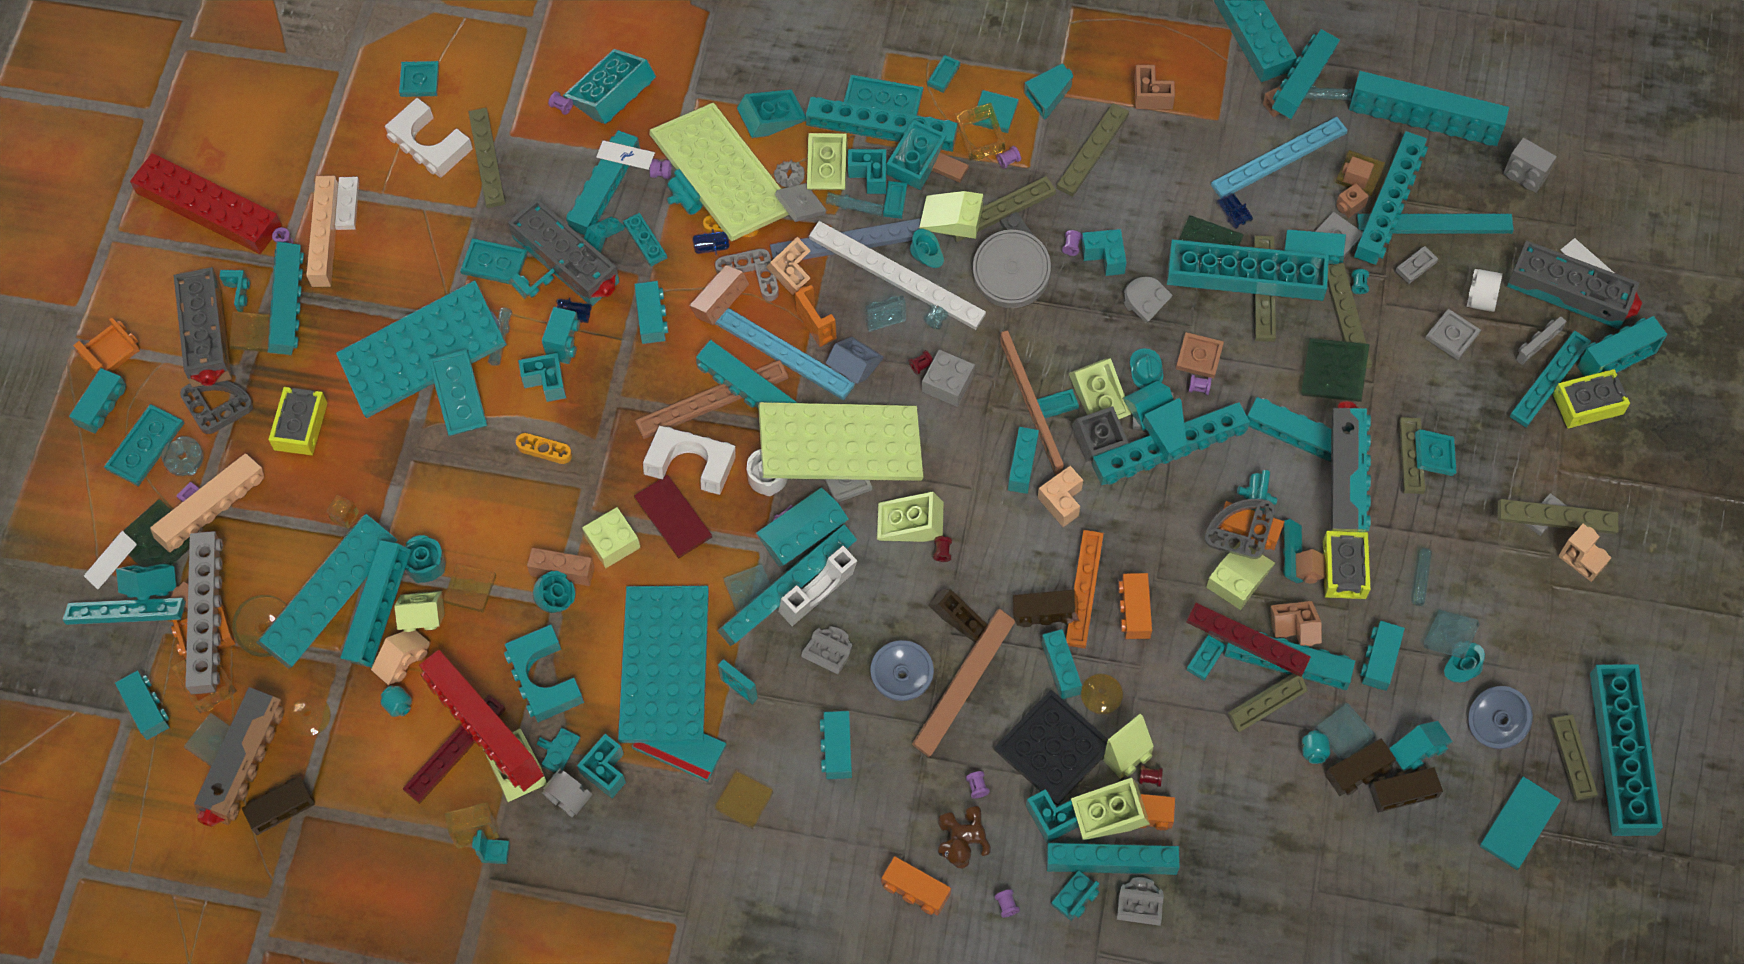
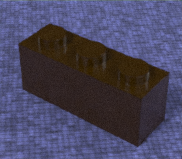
M1074 589L1013 595V618L1016 625L1021 627H1030L1034 624L1051 625L1056 622L1072 623L1079 620L1078 597Z
M1381 738L1329 768L1325 776L1339 796L1345 793L1350 795L1362 783L1367 785L1376 779V775L1380 773L1385 775L1393 769L1396 758Z
M1425 766L1416 769L1413 773L1400 772L1392 778H1377L1372 783L1370 792L1379 813L1439 798L1443 789L1435 767L1428 769Z
M301 777L288 780L285 785L278 789L269 790L259 799L250 800L246 803V806L242 807V811L253 832L259 835L310 808L315 803Z

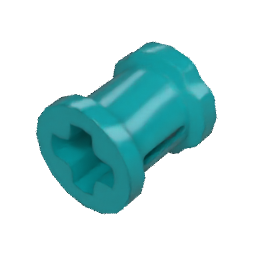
M1356 269L1352 271L1353 286L1351 290L1353 293L1360 295L1369 292L1367 285L1369 272L1367 270Z

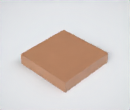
M1186 332L1176 369L1214 379L1224 342Z

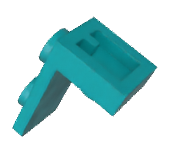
M609 217L587 227L584 239L601 253L605 238L623 231L625 226L618 219Z
M552 268L531 287L528 280L518 273L510 279L509 283L524 299L528 296L532 298L540 291L539 287L542 284L548 285L554 279L555 270Z
M220 270L219 277L223 285L230 288L237 287L234 305L238 313H243L244 306L247 305L246 291L250 288L249 278H247L244 270Z
M478 830L477 836L473 837L472 848L475 849L476 855H478L481 862L507 864L510 842L488 840L483 830Z

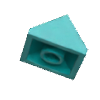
M1159 381L1123 397V401L1143 431L1146 430L1143 425L1144 414L1174 400L1170 387Z

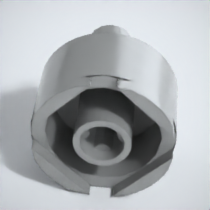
M560 768L545 785L542 792L554 805L558 804L571 818L579 813L593 795L587 789H583L578 781Z

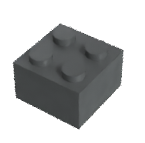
M1113 406L1077 418L1071 425L1086 462L1093 460L1094 456L1128 444Z

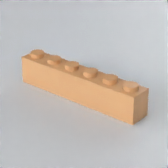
M316 176L307 265V277L312 287H331L338 182L335 176Z
M245 453L150 527L154 539L169 553L179 548L190 537V534L198 533L200 528L212 522L219 513L227 510L238 498H242L248 490L259 485L262 479H264L262 467Z

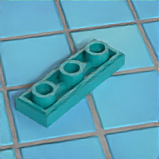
M640 212L623 221L625 228L650 267L667 259V254Z
M1292 519L1284 520L1282 532L1284 537L1283 555L1285 557L1283 573L1291 581L1301 583L1303 580L1296 577V554L1302 552V525Z

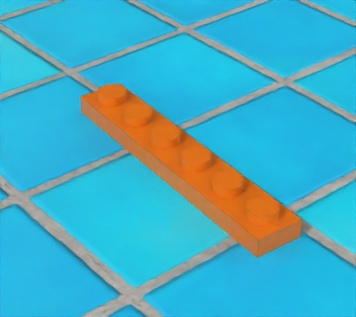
M1083 530L1074 586L1078 597L1079 620L1068 623L1066 636L1068 646L1086 649L1104 533Z

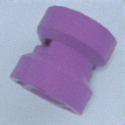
M652 159L650 177L657 178L661 176L664 179H670L672 163L669 160L659 161L658 159Z

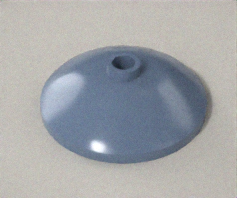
M900 640L888 643L878 650L871 663V678L874 686L882 695L892 700L908 701L919 697L929 688L933 679L934 668L931 657L924 648L914 642ZM903 673L906 677L900 678L898 675Z
M1497 686L1485 690L1474 700L1469 711V726L1472 734L1483 745L1493 749H1506L1521 742L1528 734L1533 720L1532 708L1527 698L1518 690L1507 686ZM1508 718V722L1502 724L1503 719Z

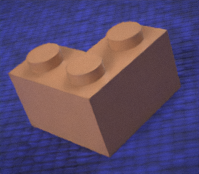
M1136 65L1134 76L1135 109H1173L1175 98L1174 81H1155V65Z
M1312 601L1271 606V628L1275 637L1287 638L1296 635L1301 646H1312L1322 643L1321 620Z

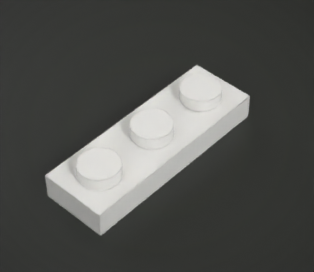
M339 177L335 217L336 230H352L356 228L359 192L358 177Z

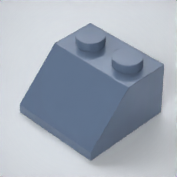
M850 337L835 343L826 364L831 366L833 371L845 375L850 382L858 384L865 381L884 357L857 339Z

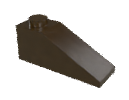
M951 589L941 590L928 605L944 621L975 643L988 625Z

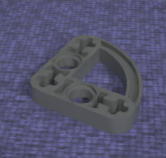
M229 381L217 382L211 386L192 387L191 384H188L180 391L182 400L201 431L205 434H212L250 413L253 409V402L249 395L241 387ZM218 390L231 393L236 397L210 410L200 392ZM190 392L193 394L195 398L193 402L188 396V393ZM244 402L246 406L243 407L240 403ZM197 406H204V410L201 413H194ZM226 410L231 411L229 417H221L222 412ZM208 421L211 424V426L207 427L205 424Z
M1247 499L1227 506L1210 523L1205 534L1206 544L1211 548L1246 558H1260L1264 553L1275 515L1274 504L1262 499ZM1269 506L1271 513L1267 512L1265 521L1257 520V518L1262 519L1263 511L1260 509ZM1256 509L1248 537L1219 529L1221 524L1230 516L1244 510ZM1257 525L1266 527V532L1263 535H1257L1254 532V528ZM1215 533L1218 534L1219 539L1223 540L1224 536H1227L1225 547L1221 546L1223 543L1219 540L1212 543L1209 536H1213ZM1231 539H1238L1241 543L1240 547L1237 549L1230 548L1228 543ZM1255 539L1264 540L1263 542H1258L1260 552L1256 551L1255 554H1252L1249 547L1254 546Z

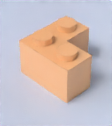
M798 237L766 266L792 295L810 279L798 265L810 250Z
M1071 466L1039 487L1038 499L1062 527L1076 519L1080 512V505L1073 496L1082 491L1083 479Z
M1582 524L1569 538L1558 557L1592 582L1605 568L1611 557L1604 549L1598 548L1595 545L1600 537L1596 531Z
M416 630L411 632L403 631L387 637L371 670L388 685L400 682L405 678L406 670L411 663L425 658L430 642Z

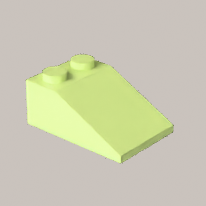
M809 133L807 190H845L848 158L847 134Z
M961 191L926 196L919 229L976 239L983 209V194Z
M1111 358L1103 359L1069 373L1075 392L1087 415L1112 406L1118 419L1131 415L1129 408L1123 401L1125 395Z
M934 492L880 502L878 504L877 539L879 541L926 542L934 540L935 537L943 536L944 502Z
M1239 542L1233 549L1239 548L1241 543ZM1249 547L1251 553L1255 554L1256 550ZM1229 553L1209 577L1206 588L1241 610L1275 565V562L1264 555L1258 559H1250Z
M1141 714L1107 741L1103 761L1119 779L1125 775L1129 777L1135 772L1136 766L1139 763L1145 764L1152 757L1154 746Z
M518 729L512 732L517 737V739L525 746V748L532 754L536 763L541 769V766L538 763L522 730ZM486 755L508 802L547 784L545 777H542L525 792L519 786L514 788L507 779V775L505 773L502 774L495 765L494 760L491 761Z
M1133 778L1071 798L1084 840L1128 832L1150 824L1138 784Z

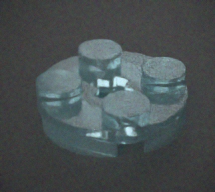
M182 436L176 438L177 440L172 443H167L161 455L165 468L177 476L194 475L202 464L204 457L203 450L197 441L191 437ZM183 453H186L187 457L185 459L180 460L178 456L183 455Z

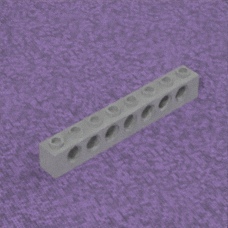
M215 531L190 534L186 688L190 694L216 692L217 685L220 683L219 672H217V665H220V654L217 652V646L221 644L220 634L218 633V626H221V617L218 614V607H221L222 603L221 596L219 595V588H222L221 576H219V570L222 569V559L219 557V554L223 549V543ZM210 553L209 556L203 557L205 554ZM210 572L208 575L203 576L204 573ZM210 590L206 595H202L203 592ZM209 609L206 614H201L204 610ZM209 628L206 633L201 634L202 630ZM208 648L206 652L200 653L202 649ZM208 667L206 671L200 673L202 668Z

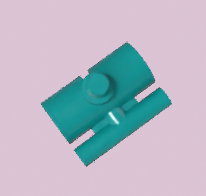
M677 169L674 172L675 177L667 184L673 193V196L668 197L667 201L670 205L680 203L689 215H693L700 211L703 206L699 200L701 196L683 172Z
M1263 470L1262 474H1252L1249 480V487L1239 486L1237 489V494L1242 495L1245 499L1267 500L1274 505L1277 503V497H1273L1268 493L1270 471Z

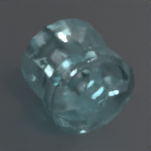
M932 305L930 313L925 315L924 321L930 327L940 329L942 322L948 318V313L942 307Z

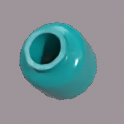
M389 686L382 692L380 704L392 717L405 716L411 710L412 698L401 686Z
M1314 730L1302 738V754L1310 763H1323L1330 756V741L1327 735Z

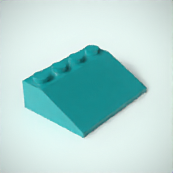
M613 49L563 96L566 99H572L573 105L593 120L606 124L620 110L624 109L627 103L637 97L640 91L650 85L651 81L656 78V75L647 59Z

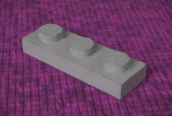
M1561 316L1556 321L1551 320L1545 326V330L1542 333L1538 331L1532 337V341L1529 344L1524 343L1518 349L1519 355L1516 360L1523 365L1563 330L1567 321Z

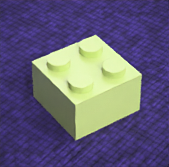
M618 507L582 527L586 540L605 568L640 549L638 537Z
M442 591L400 595L394 606L397 630L403 629L404 632L415 631L416 628H424L425 630L436 629L437 626H440L445 615Z

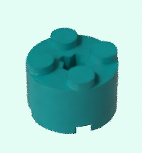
M420 535L406 542L405 547L411 550L405 567L410 578L417 583H426L444 574L446 559L440 544L435 539Z

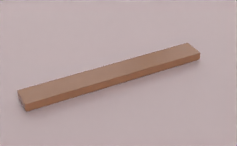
M1008 330L1001 332V346L1035 428L1039 430L1040 440L1054 474L1058 475L1063 471L1064 464Z
M780 360L754 370L773 385L788 379V374ZM722 384L639 418L635 422L643 439L655 435L659 426L672 428L739 400L742 397L740 395H733L728 390L729 387Z
M1001 609L996 610L912 743L914 747L926 756L930 757L1014 625L1015 620Z

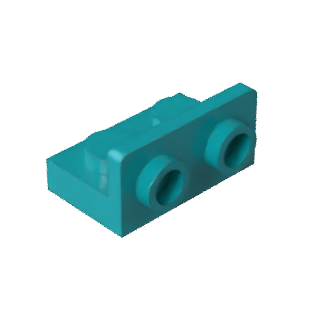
M1078 870L1052 901L1051 905L1070 921L1075 917L1080 918L1086 910V903L1089 900L1093 902L1100 893L1098 890L1100 883L1098 881L1094 883Z

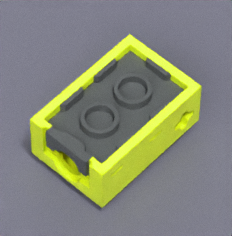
M1615 369L1558 383L1553 396L1567 428L1625 413L1630 402L1628 397L1626 398L1627 395L1619 378L1616 377Z
M289 387L283 388L269 436V442L275 451L313 456L328 404L323 392L291 389Z
M1326 531L1323 539L1326 576L1324 578L1325 597L1366 599L1370 592L1368 532Z

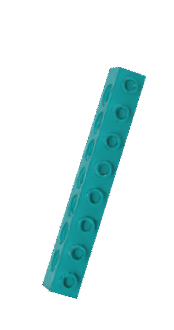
M811 97L806 112V126L895 142L901 141L912 121L916 120L947 134L941 150L953 152L957 137L958 123L950 120H939L911 113H900L895 110L889 111L877 107H866L860 104L844 103L839 100H827L822 97Z
M1405 131L1357 246L1355 258L1375 265L1379 258L1383 259L1387 249L1384 245L1385 243H1390L1393 235L1390 230L1391 228L1395 230L1399 220L1396 216L1397 214L1401 215L1405 205L1402 201H1407L1411 190L1408 189V186H1413L1417 176L1414 175V172H1419L1422 164L1420 157L1424 158L1428 147L1425 146L1427 138Z
M1240 402L1185 422L1186 437H1192L1194 440L1186 439L1187 446L1182 457L1188 456L1192 451L1198 449L1204 450L1216 442L1223 443L1229 437L1245 434L1250 421ZM1223 423H1227V424H1229L1230 426H1229V427H1226V426H1224V425H1222V424H1223ZM1204 430H1210L1212 433L1208 434ZM1147 436L1094 456L1092 467L1101 485L1107 483L1111 485L1123 477H1132L1139 471H1148L1153 469L1155 465L1160 463L1167 464L1172 460L1167 462L1152 437ZM1154 450L1157 454H1151L1149 451ZM1136 457L1139 461H1133L1131 458ZM1113 464H1118V465H1120L1121 467H1120V468H1115V467H1113L1112 465H1113Z

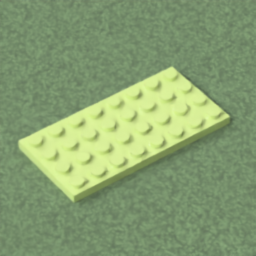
M714 102L650 129L649 135L675 169H680L701 196L699 200L730 241L736 240L789 215L775 196L776 191L781 188Z
M759 403L763 478L922 481L923 479L917 406Z

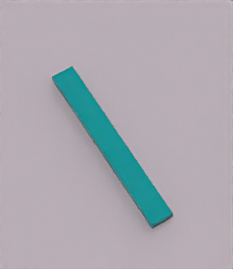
M1357 214V227L1360 231L1364 232L1371 214ZM1397 214L1396 218L1399 220L1395 230L1392 228L1390 230L1393 234H1512L1514 228L1512 214Z

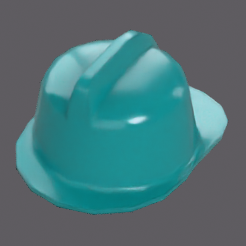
M926 229L915 231L910 245L912 256L920 263L926 264L929 267H941L944 263V257L936 236Z
M1142 348L1132 354L1130 357L1132 379L1138 388L1142 389L1156 381L1162 383V362L1160 356L1155 351Z
M1465 643L1457 647L1445 666L1444 673L1446 678L1452 682L1461 683L1478 676L1483 670L1484 649L1476 643Z

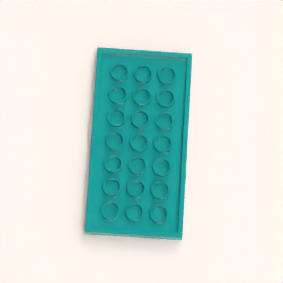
M473 281L340 350L336 355L364 416L369 418L434 384L428 359L467 349L472 364L503 348L507 343L477 282Z
M626 586L619 743L704 742L709 586Z

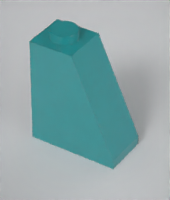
M1062 63L1025 82L1024 94L1044 120L1048 118L1071 89L1073 73Z
M1177 398L1144 414L1143 425L1167 462L1172 459H1180L1184 455L1187 446L1182 401L1180 398Z

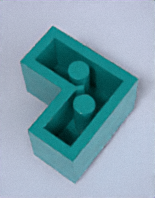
M848 149V178H867V194H886V149Z
M1121 229L1082 233L1081 247L1084 261L1103 259L1106 276L1125 274L1127 262Z
M553 307L542 338L545 354L558 353L561 363L570 364L571 358H574L576 355L577 347L574 345L573 336L580 327V320H578L576 312Z
M558 353L518 360L524 388L543 385L547 402L566 398Z
M159 564L149 567L132 565L116 569L118 593L125 594L129 598L137 597V600L150 599L151 595L166 596L176 588L175 570L172 565Z
M1439 721L1418 725L1389 749L1403 770L1411 768L1416 770L1424 764L1422 760L1426 757L1431 758L1436 754L1440 756L1448 750L1447 746L1453 741Z
M604 734L577 765L578 770L582 776L610 798H613L626 783L623 774L613 767L624 755L622 747L608 735Z
M1046 789L1027 799L1026 808L1046 843L1079 827L1071 800L1056 808Z

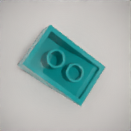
M792 89L745 94L737 107L752 138L769 136L806 121V116Z
M913 120L886 164L887 175L921 190L933 169L947 134Z

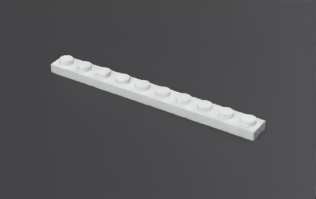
M820 221L809 235L810 240L975 330L986 315V311Z

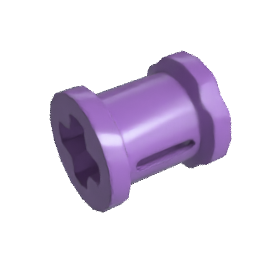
M555 91L551 95L548 105L552 108L556 107L566 115L572 109L573 100L570 98L566 99L559 92Z
M1015 146L1010 147V150L1002 154H996L997 161L1002 169L1007 168V165L1015 161H1021L1020 153Z
M278 228L273 232L272 238L276 243L278 241L294 244L286 228Z
M1069 230L1065 233L1066 242L1062 251L1067 255L1075 256L1080 251L1078 246L1079 241L1082 239V234L1075 230Z
M1192 375L1189 392L1197 391L1209 395L1212 378L1203 379Z
M983 771L974 772L966 776V781L970 783L971 797L973 799L984 797L990 793L984 782L983 777L985 774Z
M1011 889L1002 891L994 896L995 900H998L1000 904L1002 918L1010 917L1020 912L1019 907H1016L1012 896L1014 892Z

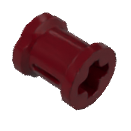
M925 350L922 352V355L915 359L911 358L908 362L912 371L918 375L921 370L931 365L933 358Z
M944 536L935 537L936 552L933 554V559L938 562L950 561L951 555L949 553L952 539Z
M1141 765L1139 784L1151 783L1161 787L1163 768L1150 769Z

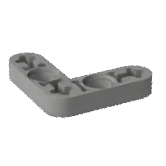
M757 249L720 257L716 260L715 268L717 274L723 269L722 264L733 267L732 262H734V268L743 273L756 271L763 299L773 301L778 297L779 291L776 277L772 273L769 278H762L760 276L764 271L770 272L766 268L771 262V257L767 250ZM763 256L764 261H760L759 257ZM745 259L748 261V264L740 266L738 261ZM768 284H770L772 290L771 294L767 291Z

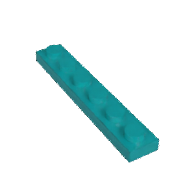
M1574 330L1513 410L1510 418L1527 428L1553 394L1558 383L1562 382L1584 353L1586 347L1590 345L1591 340Z
M183 598L68 603L63 621L66 625L181 620L186 602Z

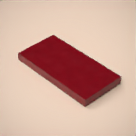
M668 475L634 495V499L678 559L712 538L710 531Z

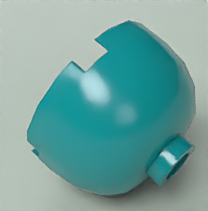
M550 571L536 581L533 588V598L541 610L548 613H558L566 610L574 602L575 588L572 581L569 582L566 578L567 575L559 571Z

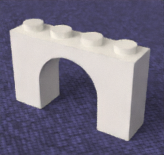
M416 98L385 125L386 136L392 143L396 142L406 154L410 153L417 163L424 164L431 174H436L441 178L473 149L471 141L456 128L442 142L436 145L424 146L418 144L415 141L417 133L433 119L430 107Z
M659 426L643 462L644 475L663 479L673 458L683 453H695L703 457L707 462L701 476V490L720 495L736 458L735 446L727 442H719L708 437H700L689 432Z
M842 546L828 558L824 569L807 586L800 589L796 585L781 598L778 612L791 626L795 625L853 575L857 560Z

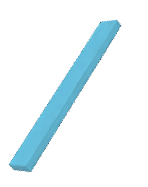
M1335 117L1212 181L1211 187L1223 199L1347 134L1348 130L1339 118Z
M729 308L715 322L719 327L776 361L780 360L783 365L842 400L848 396L855 386V383L850 382L846 377Z

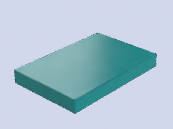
M472 238L460 272L468 276L510 284V279L516 273L521 274L528 252L525 249Z

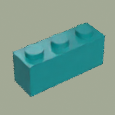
M1287 230L1285 251L1329 255V264L1343 263L1346 234Z
M658 281L635 284L642 344L666 341L665 333H668L667 321L663 322V316H666L665 305H661V300L664 299L663 288H659Z
M100 368L69 415L73 423L96 434L98 429L103 426L109 412L114 409L118 398L125 392L127 385L122 377Z
M1019 427L1008 491L1028 494L1039 430Z
M1380 621L1378 627H1373L1370 636L1371 639H1374L1372 646L1368 645L1365 655L1369 659L1367 664H1363L1360 676H1363L1362 684L1387 691L1405 630L1404 627Z
M1063 629L1043 634L1041 644L1059 697L1066 699L1080 695L1082 684Z
M137 670L115 682L140 733L146 740L170 728L167 723L169 716L164 708L160 710L158 704L161 701L155 691L151 693L149 687L152 684L146 675L142 676Z
M849 711L824 712V719H820V732L825 734V739H821V752H825V760H821L822 772H826V779L852 778Z

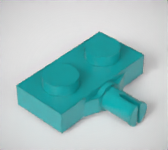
M561 728L557 737L552 742L540 737L536 745L547 750V755L541 764L542 767L554 773L559 768L564 771L580 741V736Z

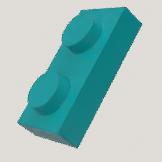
M1208 635L1186 671L1205 681L1225 650L1226 645Z

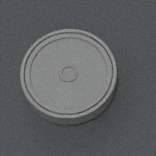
M1003 230L984 240L975 253L973 261L974 281L979 292L989 302L997 306L1019 308L1029 305L1037 300L1048 286L1051 275V262L1048 251L1038 238L1025 231Z

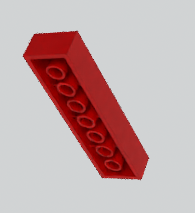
M154 153L150 154L130 180L137 194L260 255L273 239V232L282 226L277 213Z
M440 650L419 664L423 671L420 675L427 683L431 692L438 696V699L445 708H449L451 715L456 721L459 720L463 729L473 736L472 738L479 747L482 746L491 761L494 760L497 768L502 774L505 773L507 775V779L514 788L519 786L525 792L544 777L532 754Z

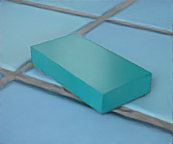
M944 55L929 78L927 86L944 93L961 66V62Z
M888 182L883 217L902 219L907 183Z
M1073 389L1037 399L1044 418L1079 409Z

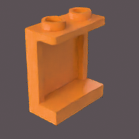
M809 285L800 288L795 293L796 312L818 346L821 347L837 339L836 320L833 315L830 314L821 319L814 309V287Z
M112 317L109 319L111 325L88 343L83 345L78 341L73 345L78 354L96 373H98L100 368L112 372L140 351L136 345L138 340L132 333L127 334L125 332L127 329L120 320L116 322Z
M222 603L221 607H218V614L221 617V626H218L221 644L217 646V651L236 644L226 609ZM188 618L181 621L173 620L174 625L171 626L174 637H177L179 641L176 644L178 653L185 658L187 655ZM209 628L202 630L201 634L206 633ZM208 648L202 649L200 653L206 652Z

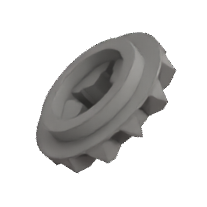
M791 159L790 162L783 161L782 164H777L774 175L778 184L788 188L799 185L804 179L805 172L804 167L799 162H793ZM791 169L792 173L788 178L787 172Z

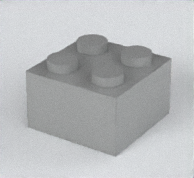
M1523 138L1512 152L1503 174L1510 180L1523 185L1526 189L1537 193L1548 178L1557 156Z
M938 350L922 380V392L958 407L974 377L975 364Z

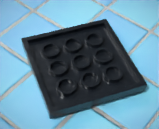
M1050 690L994 747V751L1040 792L1046 789L1053 803L1058 806L1104 758L1108 739L1054 691Z

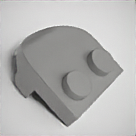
M1140 277L1126 286L1124 290V304L1128 311L1133 310L1147 323L1173 295L1155 278Z
M830 626L826 630L818 628L813 632L812 639L802 651L801 657L839 674L849 659L852 643L848 639V634L837 627Z
M1142 877L1132 878L1131 882L1123 884L1118 900L1117 920L1161 926L1164 899L1162 889L1159 890L1154 885V881Z

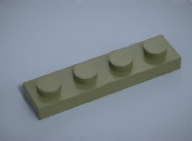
M1401 417L1399 426L1403 493L1424 494V470L1417 469L1415 432L1421 429V418Z
M1291 674L1228 712L1234 730L1238 733L1307 692L1303 677Z
M1573 714L1552 718V728L1575 801L1596 797L1598 793Z

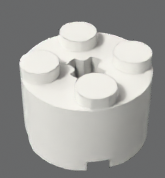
M1475 269L1467 307L1494 312L1502 274Z
M761 449L752 453L748 458L747 476L753 490L766 496H772L784 488L788 480L786 478H763Z

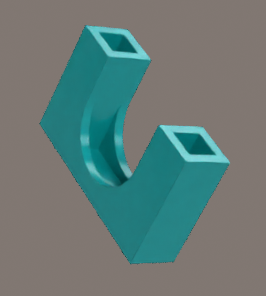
M552 625L505 644L507 649L504 652L508 664L513 663L515 668L511 672L515 681L520 680L522 684L519 691L523 700L527 698L530 705L526 706L530 717L535 716L537 722H541L584 703L574 678L549 688L538 687L529 680L530 669L537 660L561 650Z

